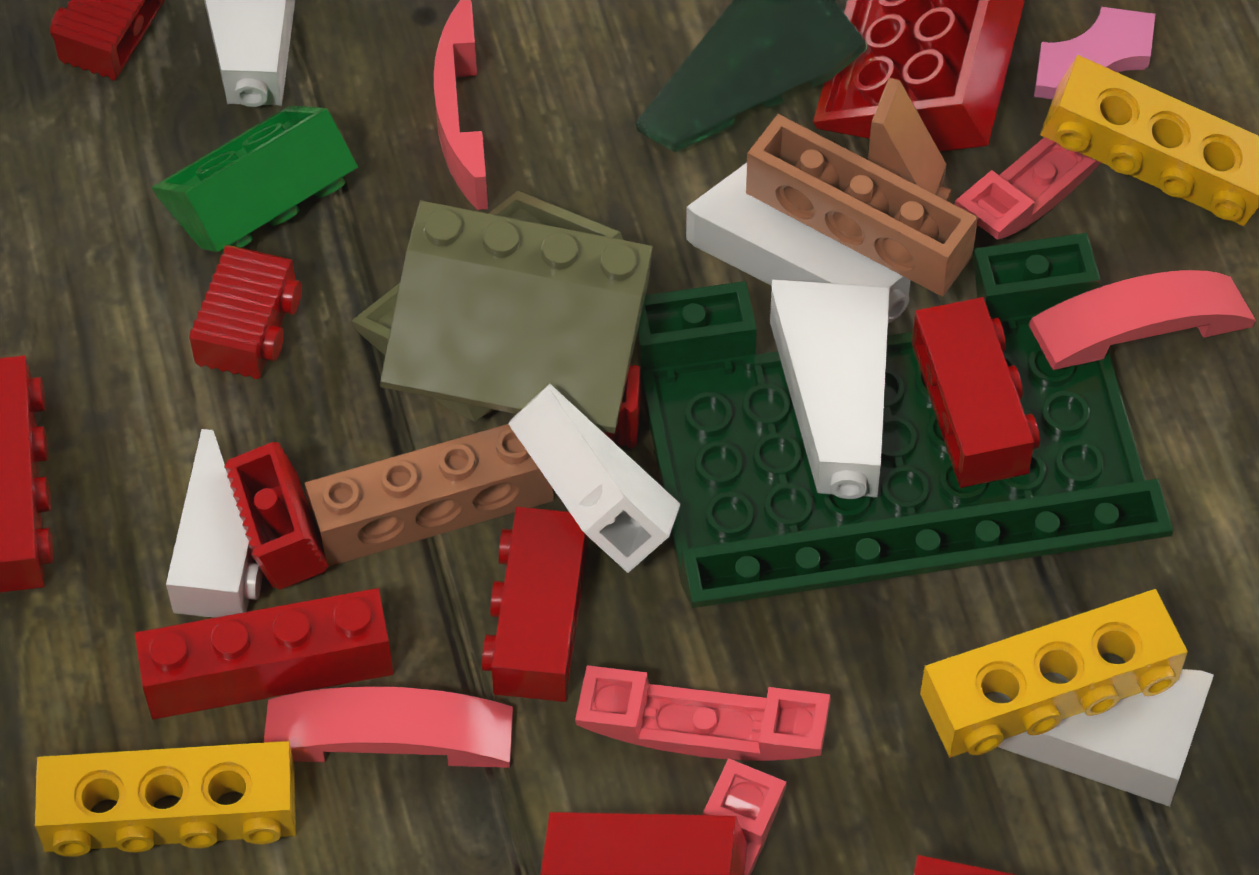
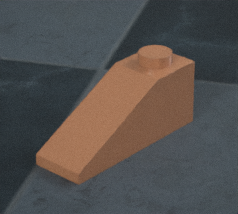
M888 78L871 122L868 160L950 202L952 189L944 187L947 164L901 81Z

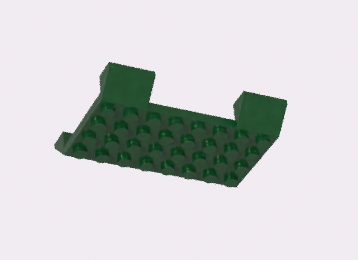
M1080 233L974 248L973 260L977 298L984 297L991 319L999 318L1001 321L1006 342L1003 354L1007 366L1015 365L1018 369L1023 391L1020 403L1024 414H1033L1036 420L1040 446L1038 449L1033 450L1029 474L962 488L959 487L912 346L913 332L887 335L877 497L862 496L856 499H843L834 494L817 493L779 353L776 351L756 354L757 328L746 281L645 295L636 336L640 380L661 486L680 503L671 530V537L680 582L691 607L711 606L1171 537L1174 530L1159 478L1145 480L1109 351H1107L1103 360L1052 370L1029 327L1032 317L1070 298L1099 288L1101 279L1088 234Z

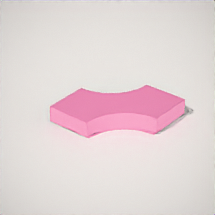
M1101 7L1096 22L1082 35L1063 42H1042L1034 97L1053 99L1059 82L1077 55L1115 72L1145 70V68H1148L1151 57L1155 14Z

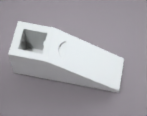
M551 384L547 385L509 421L508 425L582 531L627 573L670 536L680 503Z

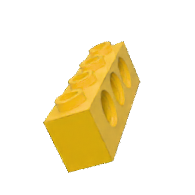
M1080 55L1075 57L1057 86L1040 133L1041 136L1058 143L1066 150L1079 152L1106 164L1118 173L1133 176L1153 185L1169 196L1182 198L1209 210L1221 219L1230 220L1242 226L1248 222L1259 208L1258 135Z
M1153 589L926 665L920 695L949 758L965 752H969L971 755H980L995 749L1006 738L1027 732L1028 735H1039L1055 728L1062 719L1083 712L1088 716L1104 713L1113 708L1121 699L1143 693L1144 696L1160 694L1171 688L1179 680L1188 651L1157 590ZM1115 654L1126 663L1112 664L1105 661L1100 655ZM1057 673L1064 676L1069 682L1063 684L1052 683L1043 674ZM999 692L1009 697L1011 701L1008 703H995L989 700L985 694Z
M289 741L37 757L35 827L44 851L73 857L87 854L91 849L117 847L122 851L135 853L144 852L153 848L154 845L180 843L188 848H207L216 844L217 841L244 839L252 844H270L279 840L280 837L296 836L295 767ZM228 792L244 794L239 801L230 805L216 803L220 796ZM166 796L181 798L177 804L167 809L153 807L159 799ZM100 801H117V804L107 812H91L93 806Z

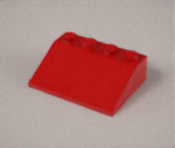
M848 0L813 119L814 125L820 130L870 139L872 119L888 78H893L901 81L939 151L988 146L1025 0Z

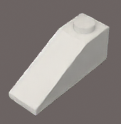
M201 430L166 587L173 613L216 618L246 612L249 599L257 600L259 598L263 572L259 565L254 563L253 556L251 555L252 550L248 545L249 540L245 535L246 530L242 526L243 521L239 516L240 511L236 506L237 502L233 497L234 492L230 487L231 482L227 478L228 473L224 468L225 464L213 430Z

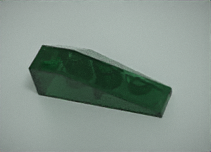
M733 0L635 122L637 131L669 150L677 152L733 126L736 119L735 115L760 103H763L766 109L782 103V93L807 81L812 88L829 81L867 50L866 41L835 0Z

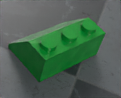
M289 105L151 188L156 197L200 249L214 252L222 251L224 254V247L226 245L242 248L253 240L250 232L268 222L270 226H275L295 216L299 212L297 204L313 194L316 198H321L335 192L346 183L343 176L358 168L327 108Z

